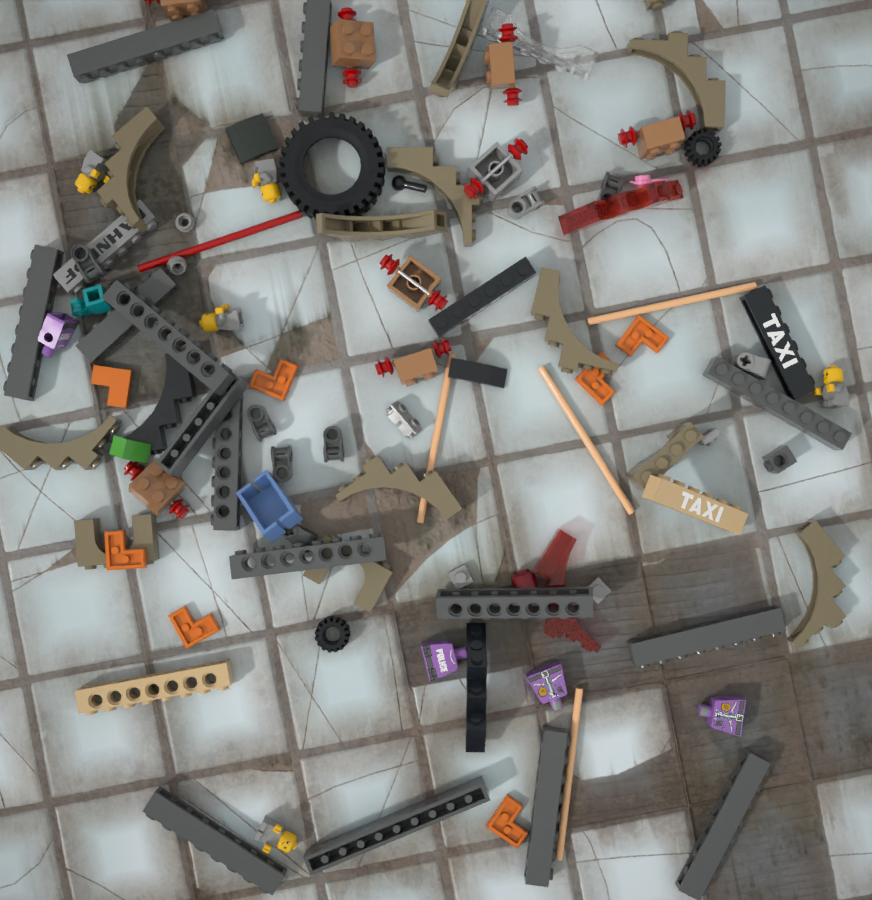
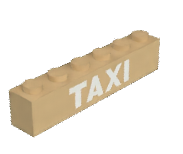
M659 474L658 477L649 476L642 495L643 498L728 532L741 535L748 517V513L741 511L742 507L732 503L728 506V501L720 498L714 500V495L706 492L699 494L700 490L688 486L687 489L684 487L685 483L674 480L670 482V477L662 474Z

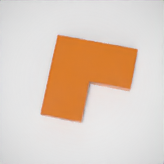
M638 315L615 346L629 357L633 355L641 343L645 344L655 353H658L669 337Z
M600 352V353L598 354L599 357H602V358H604V359H606V360H608V361H611V360H610L607 356H605L602 352ZM593 368V371L583 370L574 379L601 406L615 393L602 379L606 374H602L599 369Z
M280 359L273 376L255 369L248 387L285 401L299 366Z
M93 365L91 384L109 386L107 406L128 408L133 371Z
M126 530L104 532L107 570L147 568L146 548L127 549Z
M187 606L168 615L186 649L221 630L212 613L196 622Z
M506 794L487 822L486 828L518 849L528 834V830L514 821L523 808V804L509 794Z

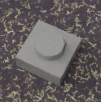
M711 428L702 434L704 437L698 443L709 446L717 441L716 437L720 435V432L717 428Z
M465 564L448 572L455 589H460L473 582Z
M596 577L587 586L593 587V600L597 604L611 592L599 577Z

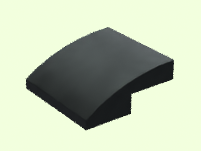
M263 113L244 119L225 129L240 164L258 160L259 156L278 150V146Z

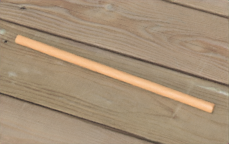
M756 282L594 316L587 318V323L589 326L757 289Z
M449 353L426 473L430 470L434 472L451 384V378H448L451 358H456L455 354ZM423 498L420 499L416 520L418 523H424L428 501Z
M545 366L540 367L538 371L627 513L629 515L635 512V509Z
M579 687L575 689L570 745L568 747V761L555 859L559 861L563 860L583 696V688Z

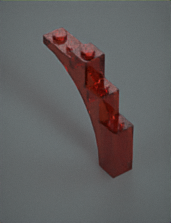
M663 180L653 182L636 190L622 192L605 200L594 201L558 216L563 235L576 233L636 211L683 199V190L678 180L668 182Z
M559 528L534 566L538 570L536 572L544 579L550 577L544 587H565L568 558L577 540ZM550 603L553 606L558 605L557 603ZM569 617L568 619L548 618L542 625L545 629L544 633L553 639L555 636L561 639L565 632L566 638L573 642L578 640L582 643L581 647L589 652L594 650L598 653L601 645L580 627L575 617Z

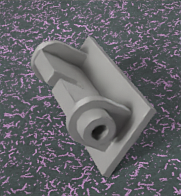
M399 401L394 402L385 410L387 412L386 415L395 425L399 421L402 422L398 429L406 438L412 439L422 430L419 421L407 412L406 406Z

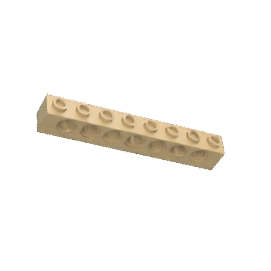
M228 659L83 686L75 690L78 713L92 715L102 709H105V712L116 710L118 706L130 708L135 706V703L142 702L143 705L153 703L156 699L168 701L177 695H180V698L191 696L193 692L205 694L211 692L210 689L218 688V691L226 690L233 684L234 677L231 661ZM209 673L215 675V682H212L208 679ZM189 677H194L197 680V685H192L189 682ZM172 680L177 682L178 689H174L171 686L170 682ZM152 684H156L159 687V692L153 691ZM134 687L140 690V696L134 694ZM115 691L121 694V699L115 697ZM96 695L102 697V703L96 700Z

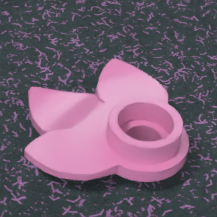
M638 175L630 183L637 184V188L649 187V185H658L659 182L667 181L668 177L651 179L650 175Z

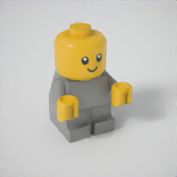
M89 150L84 158L81 169L82 173L79 174L75 181V185L78 187L77 190L82 194H85V192L91 194L97 186V181L103 180L104 183H107L111 179L107 175L109 169L104 164L108 160L92 150Z
M274 158L255 161L253 168L254 172L257 171V173L254 174V179L251 181L252 187L255 188L261 184L262 199L270 204L277 203V200L281 198L279 185L276 183L277 169Z
M228 304L215 308L216 313L203 314L199 321L200 327L207 333L216 332L219 329L230 331L244 327L241 308L229 311Z
M831 365L823 371V381L826 385H824L822 390L821 388H815L816 390L813 391L814 396L823 397L821 408H841L850 405L849 393L845 383H843V369L838 368L837 365Z
M265 816L254 837L255 840L265 844L262 851L269 854L274 846H277L278 849L285 853H289L292 849L295 850L298 844L295 834L284 830L280 822L268 816Z

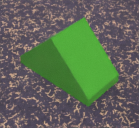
M114 435L109 454L126 460L148 463L152 444Z

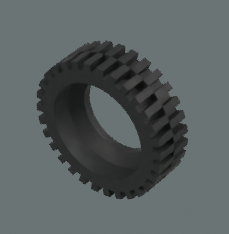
M329 112L328 118H325L324 114L321 113L318 114V120L314 121L313 116L308 118V124L305 125L303 121L298 124L300 129L297 131L294 128L291 131L293 137L285 139L287 146H282L281 153L283 157H279L281 182L293 204L301 212H305L306 216L309 218L314 217L315 220L316 214L319 213L362 216V211L368 212L371 203L375 205L377 202V195H381V187L385 183L384 157L376 136L373 137V133L369 128L365 129L364 123L361 121L356 123V119L352 116L348 120L345 114L339 113V118L335 117L334 112ZM338 138L344 140L354 147L360 157L361 169L357 181L348 190L339 194L330 195L315 190L304 176L303 162L305 155L315 143L323 139Z

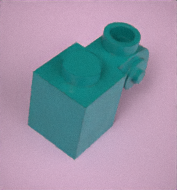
M101 284L83 289L84 299L75 298L70 301L72 315L75 317H87L92 313L96 316L113 308L101 298L107 291Z

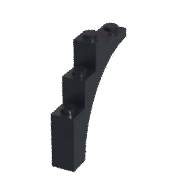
M165 354L166 378L158 404L141 426L124 436V438L152 444L151 455L162 454V450L167 448L164 426L165 429L177 428V424L182 423L178 401L180 400V403H187L192 401L191 398L197 397L193 374L169 354ZM112 442L103 444L105 452H110Z
M466 623V752H485L487 703L486 623Z

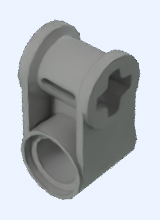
M536 186L526 190L510 202L507 209L510 218L520 219L545 204V201L541 200L536 192ZM518 205L522 211L519 213L514 212L512 206Z
M747 352L735 355L731 360V365L761 380H766L772 363L768 358Z

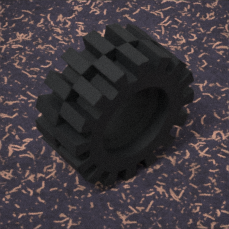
M704 129L696 130L685 142L684 151L686 152L684 155L685 157L688 156L687 161H692L693 166L698 164V167L703 165L705 167L711 164L721 152L720 147L722 144L718 142L720 140L719 136L715 137L716 133L714 131L710 133V129L706 131ZM700 141L706 142L709 145V152L705 155L699 154L696 151V143Z
M326 617L317 626L315 641L318 642L317 645L321 646L323 651L327 650L329 653L331 651H334V653L338 652V650L341 651L350 639V627L346 624L345 620H341V617ZM335 627L339 630L340 638L337 641H329L326 638L325 632L328 628Z

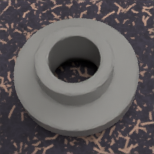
M181 213L177 216L175 224L181 232H190L195 226V220L190 214ZM188 220V225L183 226V221Z
M174 256L168 260L167 268L172 274L181 275L185 272L187 263L184 258Z

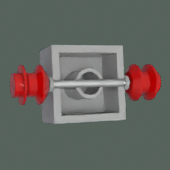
M515 138L514 145L508 144L507 146L508 153L496 142L468 167L467 175L470 178L471 184H464V193L468 198L478 199L477 193L479 192L481 194L484 193L493 202L520 178L523 169L514 159L521 160L522 153L528 154V146L524 140Z

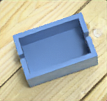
M266 469L253 479L254 483L262 489L261 491L249 482L236 494L263 536L273 543L286 533V528L290 530L302 521L303 517L280 483Z

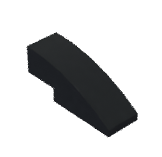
M451 358L448 378L504 388L507 369Z

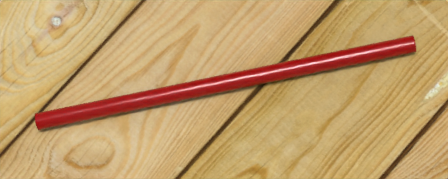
M299 210L137 265L141 273L167 264L168 260L174 256L185 258L302 218V214Z

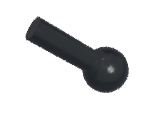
M397 175L392 179V187L397 191L406 188L425 193L427 190V185L406 181L401 175Z

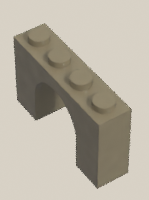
M691 422L680 423L666 436L669 440L658 452L645 462L637 463L625 475L637 489H645L650 475L656 477L659 474L664 475L704 437Z
M154 513L133 515V542L129 549L146 548L147 565L154 564V560L160 559L156 515ZM99 518L75 520L74 528L78 567L85 566V570L96 569L97 565H104V568H106V552L101 541Z
M334 533L326 534L323 538V544L331 543L330 539L341 537ZM345 545L343 547L344 555L350 556L352 554L350 546ZM325 548L324 556L330 559L333 552L330 548ZM385 561L360 563L365 572V582L353 604L370 613L393 573V570L390 569L391 565ZM330 567L305 570L303 576L320 585Z

